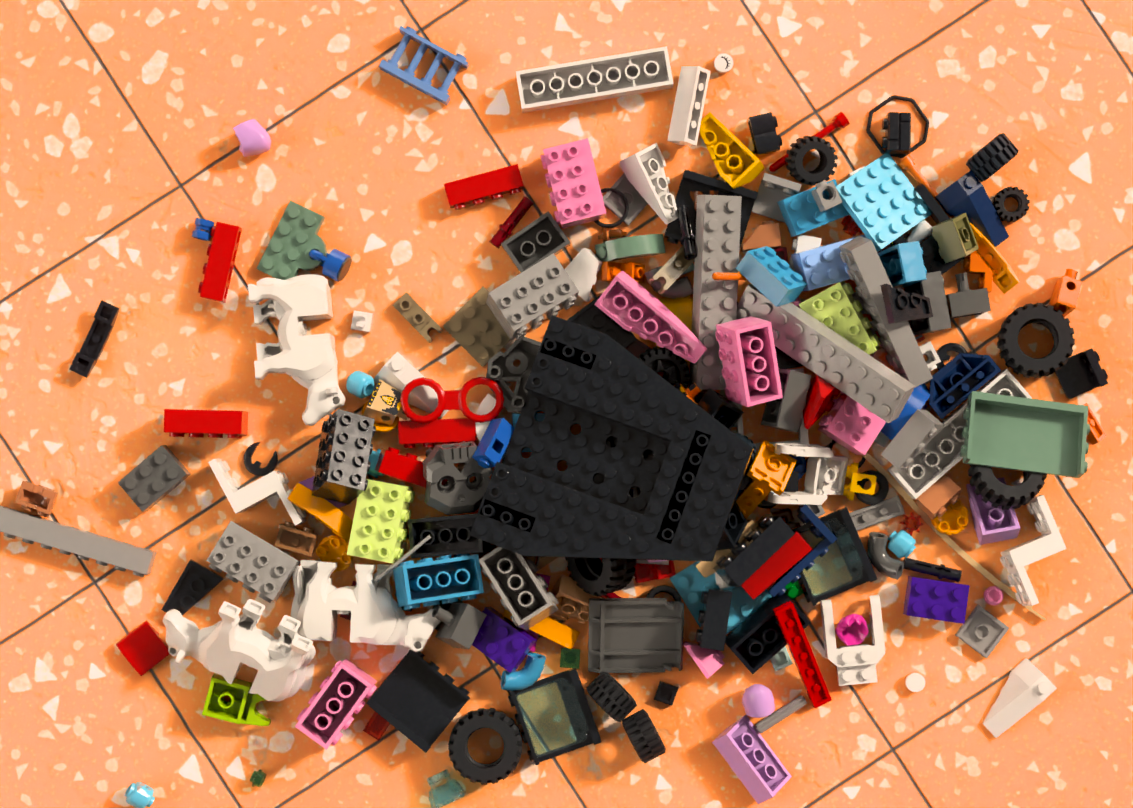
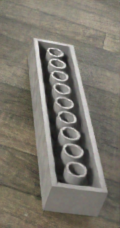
M697 195L695 237L697 257L694 261L692 333L703 343L707 350L695 364L690 362L689 386L694 382L701 390H709V388L712 390H725L726 387L725 379L721 372L723 365L718 354L720 347L715 332L717 331V324L736 320L738 280H714L712 274L715 272L738 273V270L735 268L739 264L742 196Z
M752 284L747 285L737 305L736 320L752 316L770 321L774 344L777 348L885 422L890 423L899 417L915 385L793 303L776 307Z

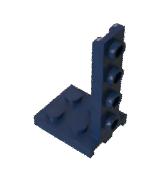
M806 504L801 505L796 510L798 513L797 517L803 524L808 523L811 527V533L816 538H822V540L768 590L772 597L776 595L780 597L787 590L785 586L790 582L794 584L801 577L799 573L804 569L806 571L815 564L813 560L818 556L823 557L829 551L827 547L838 539Z

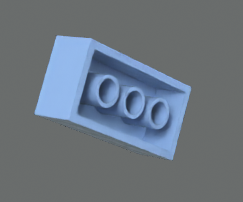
M858 236L791 254L795 272L799 273L807 283L803 291H810L851 279L847 272L849 270L847 263H844L839 253L841 250L839 246Z

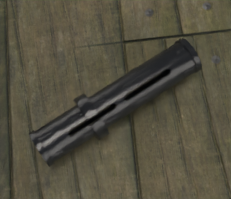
M680 205L677 208L681 231L680 242L683 245L684 258L686 260H693L697 257L689 206Z
M904 558L903 560L904 569L936 576L937 579L941 580L945 578L959 582L961 579L962 570L948 568L944 564L936 565L911 558Z

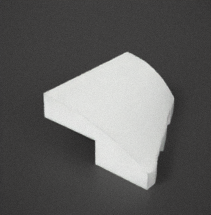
M583 248L565 268V271L579 290L578 295L586 302H589L591 300L589 296L592 285L596 284V276L598 271H600L602 262L591 249Z

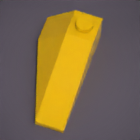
M711 112L701 120L699 130L701 137L720 176L733 189L753 181L765 169L762 162Z

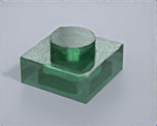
M561 647L560 667L579 669L580 649Z

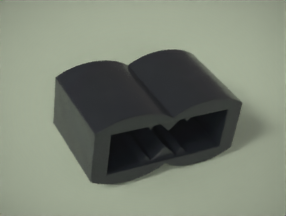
M769 112L749 117L747 121L756 156L779 151L780 146H782V139L780 134L777 135L775 128L778 127L776 116H772V113Z

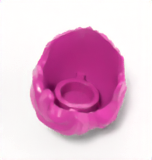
M850 614L839 621L835 632L842 642L850 646L861 644L868 635L869 630L863 616Z

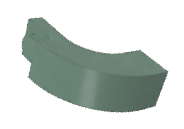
M663 234L631 236L595 245L596 256L601 262H612L626 258L666 253Z

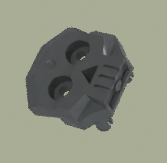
M524 336L516 340L505 353L500 351L488 360L486 378L495 381L502 389L504 396L503 405L508 412H521L529 392L525 389V385L541 346V342ZM515 360H519L521 363L518 367L513 365ZM505 382H516L514 393Z
M474 441L436 445L434 448H429L426 451L427 458L422 463L423 477L427 480L424 502L428 506L446 515L471 513L480 508L490 481L489 477L492 475L493 470L492 467L486 469L481 467L473 458L478 447ZM475 476L474 481L470 482V478ZM446 479V484L442 485L441 482Z

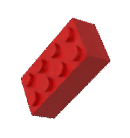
M164 409V432L169 433V437H185L186 433L189 434V437L204 438V434H208L209 438H223V434H227V438L242 439V435L248 434V412Z

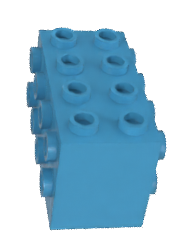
M478 554L454 555V558L451 555L435 558V561L432 558L418 560L415 564L413 560L405 561L393 569L398 607L404 606L405 610L418 608L421 603H423V607L438 605L441 600L442 604L457 602L458 598L461 601L477 598L476 595L484 593Z

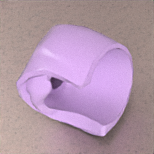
M256 119L247 120L233 127L235 135L240 142L239 150L244 157L258 155L270 150V135Z
M754 684L745 689L742 704L747 716L763 718L771 715L775 710V700L772 691L762 684Z

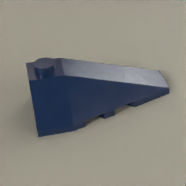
M972 170L935 196L938 203L950 216L953 215L955 217L966 213L969 223L974 225L994 247L1009 237L983 185Z

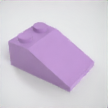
M1004 477L997 478L1000 482L1006 484ZM967 484L966 488L979 545L1017 538L1021 528L1015 510L1012 507L1009 510H1002V506H998V508L992 507L991 502L985 503L982 501L983 497L981 495H976L974 492L975 486Z

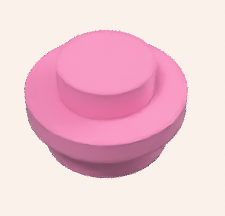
M990 586L984 592V600L989 605H998L1003 600V592L996 586Z

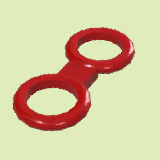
M422 377L406 384L401 393L400 403L404 414L417 423L433 422L441 416L444 410H461L464 416L471 421L484 423L493 420L499 415L503 409L504 396L500 386L490 378H472L463 385L461 390L444 391L440 384L433 379ZM421 385L431 387L438 396V405L435 411L425 416L412 412L408 404L411 391ZM476 385H486L496 395V405L488 414L477 415L467 407V393Z

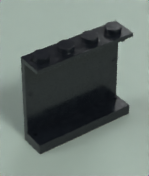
M685 170L675 203L677 208L680 205L689 206L692 232L695 237L697 212L694 210V202L690 192L702 191L703 195H710V191H719V195L742 196L740 250L758 192L740 186L733 189L727 182ZM679 218L667 225L664 238H667L669 243L678 244L680 242Z
M409 650L366 704L426 753L470 699L467 696L470 692L463 686L456 687L453 684L455 680L447 673L444 676L439 673L438 670L440 668L432 661L427 663L423 659L425 656L423 653Z

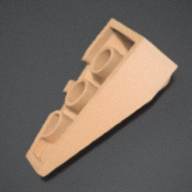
M562 574L551 591L559 602L556 605L559 610L550 616L567 621V618L579 620L578 623L585 624V621L589 622V598L602 597L584 592L583 589L576 585V581Z

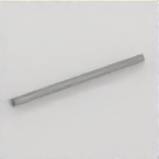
M428 535L421 542H419L415 547H413L409 552H407L404 556H402L398 561H396L393 565H391L387 570H385L374 580L376 582L381 580L391 570H393L402 561H404L413 552H415L424 543H426L431 538L430 535Z

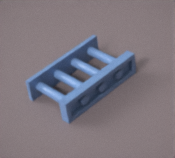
M400 26V33L404 36L391 60L385 61L382 59L379 64L380 70L448 105L451 98L447 90L460 67L468 69L467 58L458 53L454 55L417 35V31L409 26L406 28ZM410 39L421 45L408 68H405L403 71L398 68L397 63ZM427 48L436 52L437 55L425 77L420 80L414 77V72ZM445 57L453 61L454 64L441 87L437 89L431 86V80Z

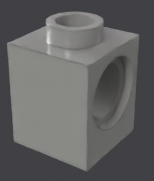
M826 180L815 185L816 189L811 191L820 212L842 203L833 181L829 183ZM823 190L829 192L830 196L828 200L823 198Z

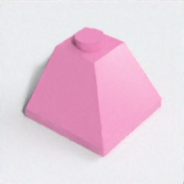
M685 641L683 643L707 679L725 664L722 661L725 657L720 650L700 648L698 643Z

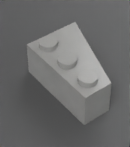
M917 409L881 455L897 469H907L913 463L916 455L925 449L930 440L944 427V424L928 410Z

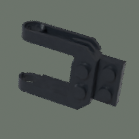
M920 183L914 188L922 198L923 203L928 207L931 213L930 216L936 224L950 219L923 184ZM933 234L920 243V247L923 250V263L927 273L941 271V275H943L965 258L962 257L945 263L944 259L940 256V247ZM903 235L894 240L896 244L908 243Z

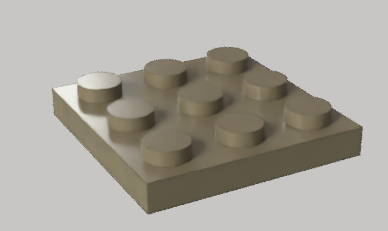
M484 286L442 326L482 367L510 341V338L486 303L489 291Z

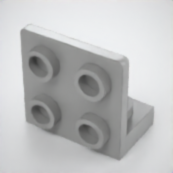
M764 173L752 212L785 223L777 202L798 194L802 184Z

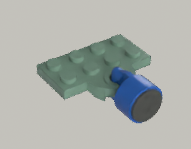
M290 200L256 269L276 279L286 280L296 277L300 269L313 271L322 266L323 275L339 282L347 275L352 259L350 255L337 249H333L328 254L326 243L317 235L325 217Z

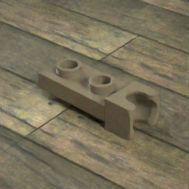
M682 246L649 279L648 283L660 282L661 288L658 293L663 294L688 269L695 259L686 260Z
M407 292L393 304L400 314L429 343L432 342V338L429 336L431 330H437L439 333L443 332V329Z

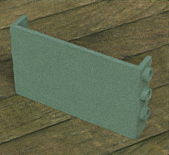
M972 391L968 395L967 408L964 409L963 419H966V427L964 426L962 429V438L965 439L960 451L963 463L1080 478L1087 472L1088 463L1085 461V454L1088 453L1089 443L1086 442V438L1090 432V424H1087L1088 406Z

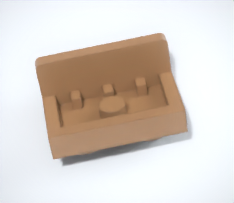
M286 521L284 524H279L275 547L313 556L318 534L314 533L315 529L303 527L302 530L295 528L294 523Z

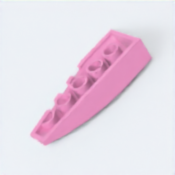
M624 271L616 275L594 304L623 329L629 332L632 331L645 340H651L657 343L656 345L662 348L665 347L694 364L707 350L703 343L681 320Z

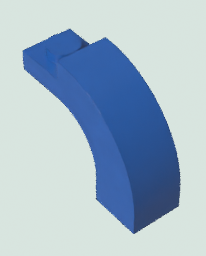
M925 384L914 388L897 419L884 424L881 432L890 440L894 439L917 409L921 410L930 397L929 390Z

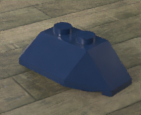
M959 353L932 376L933 379L930 380L929 405L943 419L965 401L972 391H977L998 374L1001 369L989 355Z

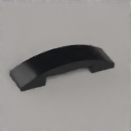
M101 300L94 315V322L69 370L88 378L109 339L120 308Z

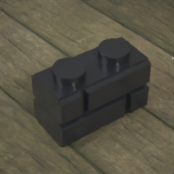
M887 113L886 118L882 120V130H885V137H882V148H885V153L890 155H908L911 151V113Z

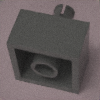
M967 273L955 274L958 292L946 295L951 319L979 315L991 311L987 288L971 290L969 289Z
M452 603L448 611L437 606L433 610L432 617L442 621V624L435 637L453 648L470 649L487 614L467 603Z

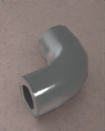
M662 266L645 272L647 280L649 281ZM688 276L676 280L663 294L659 295L670 299L685 298L693 295V287ZM655 281L653 284H650L653 290L658 293L661 283Z
M870 532L867 542V554L871 564L883 575L898 580L902 575L904 562L890 557L887 553L888 536L886 534Z

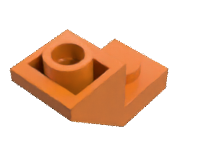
M972 252L964 258L963 268H966V273L981 274V277H978L977 287L980 289L987 288L988 293L992 291L993 273L975 252Z
M602 262V281L612 282L616 275L624 271L637 283H645V264Z

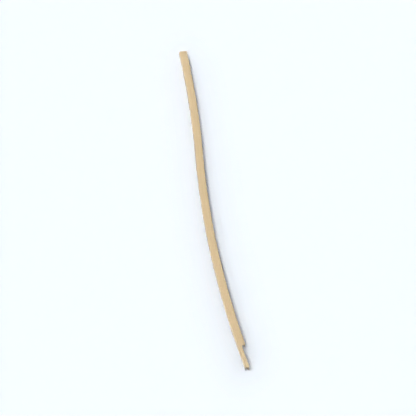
M868 452L866 455H862L878 472L886 477L888 483L955 552L994 585L1017 601L1014 591L983 568L947 534H943L935 529L931 518L916 505L914 500ZM1024 606L1036 616L1046 621L1047 618L1033 610V606Z

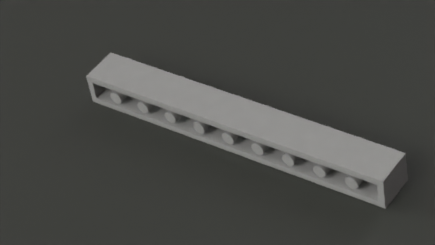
M0 505V532H4L5 537L15 539L17 536L23 538L22 541L25 543H41L40 547L52 550V547L60 549L59 553L78 554L77 558L89 561V558L95 559L96 564L107 566V564L115 565L114 569L124 572L126 569L132 570L134 575L140 577L151 573L157 554L156 551Z

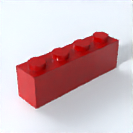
M518 164L444 184L450 208H455V210L466 208V204L473 203V205L482 204L484 199L488 198L497 200L506 193H510V195L519 194L521 189H524Z
M217 222L216 226L212 227V245H208L207 256L209 258L208 262L204 264L202 274H205L204 280L200 282L198 288L200 297L226 303L242 228L239 226Z
M468 418L436 419L433 422L424 424L414 421H398L399 444H404V448H415V444H423V447H435L434 443L451 444L454 442L477 441L476 424Z
M388 447V450L382 448L375 471L426 488L427 480L423 477V463L417 460L418 456L406 453V456L399 454L400 450ZM444 479L441 484H446L447 480Z
M798 530L741 585L753 600L812 550V546Z

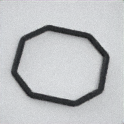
M893 95L869 112L866 131L880 152L885 154V151L870 131L873 113L893 99L911 102L926 124L923 140L911 148L910 154L926 142L929 120L914 99ZM895 154L890 156L904 158L907 155Z

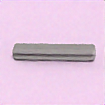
M802 695L798 696L758 722L755 727L759 733L765 732L807 705L806 699Z

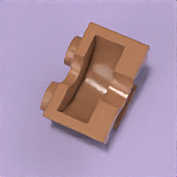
M22 481L15 503L21 504V508L24 510L32 511L36 509L38 515L49 518L58 492L28 481Z

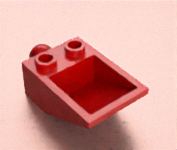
M818 375L814 378L807 392V403L802 412L806 429H809L826 411L830 412L835 403L832 401L834 396L837 397L841 392Z

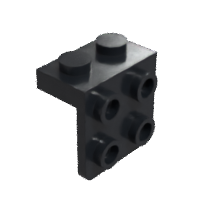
M1092 348L1069 357L1067 363L1055 372L1068 399L1108 384L1106 380L1108 375L1104 369H1101L1099 355Z

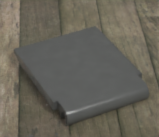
M589 598L588 671L601 673L602 671L607 673L665 672V669L672 671L673 667H677L681 671L683 669L684 603L667 601L666 598Z

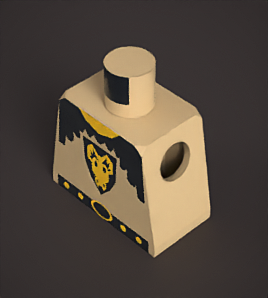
M379 379L363 416L374 418V421L388 425L393 424L396 416L405 420L408 419L401 408V392Z

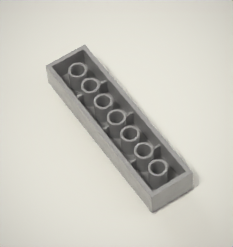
M858 236L839 246L841 250L839 253L844 263H847L849 268L847 270L848 275L856 283V293L864 301V311L872 319L870 324L880 337L878 340L881 343L880 346L886 350L887 355L885 357L889 365H892L897 374L915 385V387L933 379L908 321L888 323L880 285H891V282L872 240Z

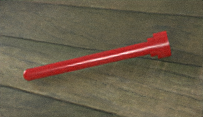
M840 112L834 116L835 118L831 124L813 136L824 138L835 129L845 128L850 123L846 116ZM786 154L770 165L769 170L775 172L788 163L785 162V157L788 158L789 154Z

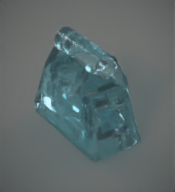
M448 769L427 778V782L431 787L428 792L431 808L443 807L466 795V791L460 783L450 777ZM443 779H446L445 784H442L438 787L436 786L435 783Z

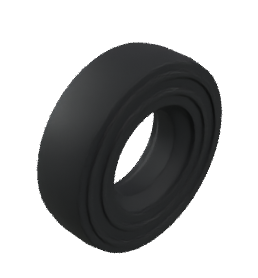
M874 470L861 473L875 475L879 490L874 495L855 492L856 497L868 505L882 502L889 492V483L886 477ZM865 478L857 481V485L864 489V485L869 479Z

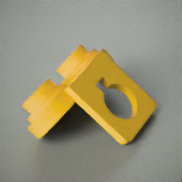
M853 462L851 466L847 465L846 477H849L851 480L848 485L844 484L843 496L853 501L855 492L874 495L877 477L875 475L858 473V463ZM867 478L871 481L872 485L869 489L865 490L860 485H857V481Z

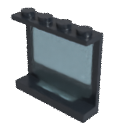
M847 507L819 518L838 539L827 547L829 551L823 557L818 556L813 560L815 564L806 571L804 569L799 573L801 575L798 579L799 584H804L806 591L803 592L808 603L812 602L813 606L817 605L821 600L830 598L868 581L877 580V576ZM808 523L792 529L793 532L798 530L812 548L822 540V538H816L811 533V527Z
M576 667L538 680L532 686L523 690L510 691L511 695L508 698L511 707L515 706L517 714H514L518 725H522L524 732H521L524 744L528 743L530 750L527 753L530 761H534L535 765L593 743L594 745L601 743V738Z

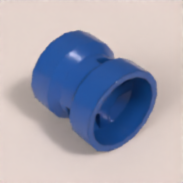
M195 218L194 224L196 227L191 237L210 241V231L214 226V222Z

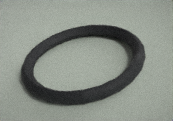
M614 188L601 189V193L612 191L618 194L624 201L625 211L622 218L613 224H604L598 220L594 221L597 225L604 228H613L620 225L628 215L629 204L627 198L621 191Z

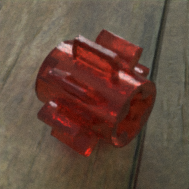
M851 215L843 218L841 224L844 227L842 230L846 234L855 237L856 234L860 235L863 233Z
M910 512V516L902 514L904 519L898 522L903 525L901 530H908L911 536L913 531L920 533L918 528L924 525L919 521L921 515L914 517V512ZM908 520L915 521L913 522L914 527H908Z

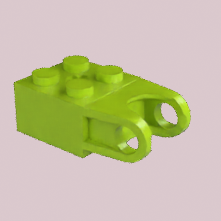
M216 673L213 674L202 715L236 724L269 726L271 723V719L260 714L256 709V704L265 699L258 694L249 693L252 682L235 678L232 684H229L223 676ZM225 695L231 698L229 702L225 701V698H223Z

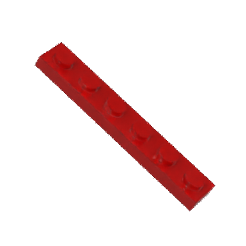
M788 601L773 610L810 702L816 709L832 699L794 604Z

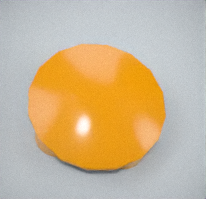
M959 499L954 505L950 504L946 508L947 511L940 518L937 516L934 520L931 519L933 526L939 532L954 535L963 531L968 525L969 513L966 506Z
M330 535L325 537L316 548V554L322 562H337V568L332 573L347 569L353 560V556L347 555L349 544L339 536Z

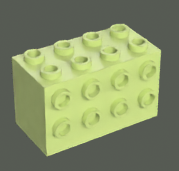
M845 281L839 282L799 304L803 311L870 355L881 349L879 337L877 334L873 335L870 329L872 327L868 317L864 318L861 313L863 310L859 300L853 298L852 294L854 291L849 283H845Z
M366 479L368 480L367 488L357 497L347 555L395 563L404 556L402 545L403 540L406 541L408 535L406 523L411 518L409 507L410 502L413 503L415 491H413L411 486Z

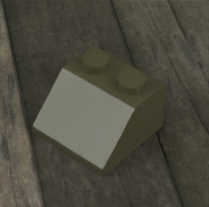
M966 213L932 227L933 237L938 242L940 247L939 253L945 263L965 257L979 249Z

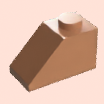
M773 220L763 221L762 225H759L741 247V252L765 246L780 248L779 223L774 224Z

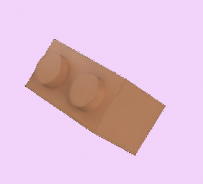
M944 474L917 498L916 505L932 520L937 516L940 518L945 514L946 508L950 504L954 505L961 498V488Z

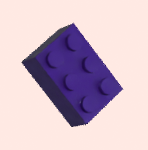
M908 576L903 614L964 624L970 586Z
M491 606L485 607L482 612L487 615L472 645L508 672H515L537 639L518 626L516 627L512 621Z

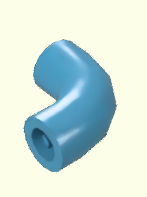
M528 653L526 663L521 670L512 673L504 670L501 676V689L515 691L532 686L541 676L546 657L537 653Z

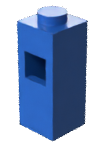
M504 418L490 421L473 455L478 464L485 469L495 467L496 463L500 462L515 428Z

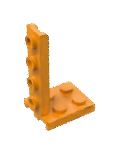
M765 440L760 444L747 473V476L753 480L735 500L745 519L771 491L779 496L783 493L797 462L788 454H775V446Z

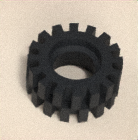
M1011 186L999 191L994 197L992 204L1001 221L1015 222L1027 214L1030 200H1027L1028 195L1023 193L1024 190H1019V187L1012 188ZM1012 197L1018 202L1016 211L1010 212L1005 209L1004 201L1006 198Z

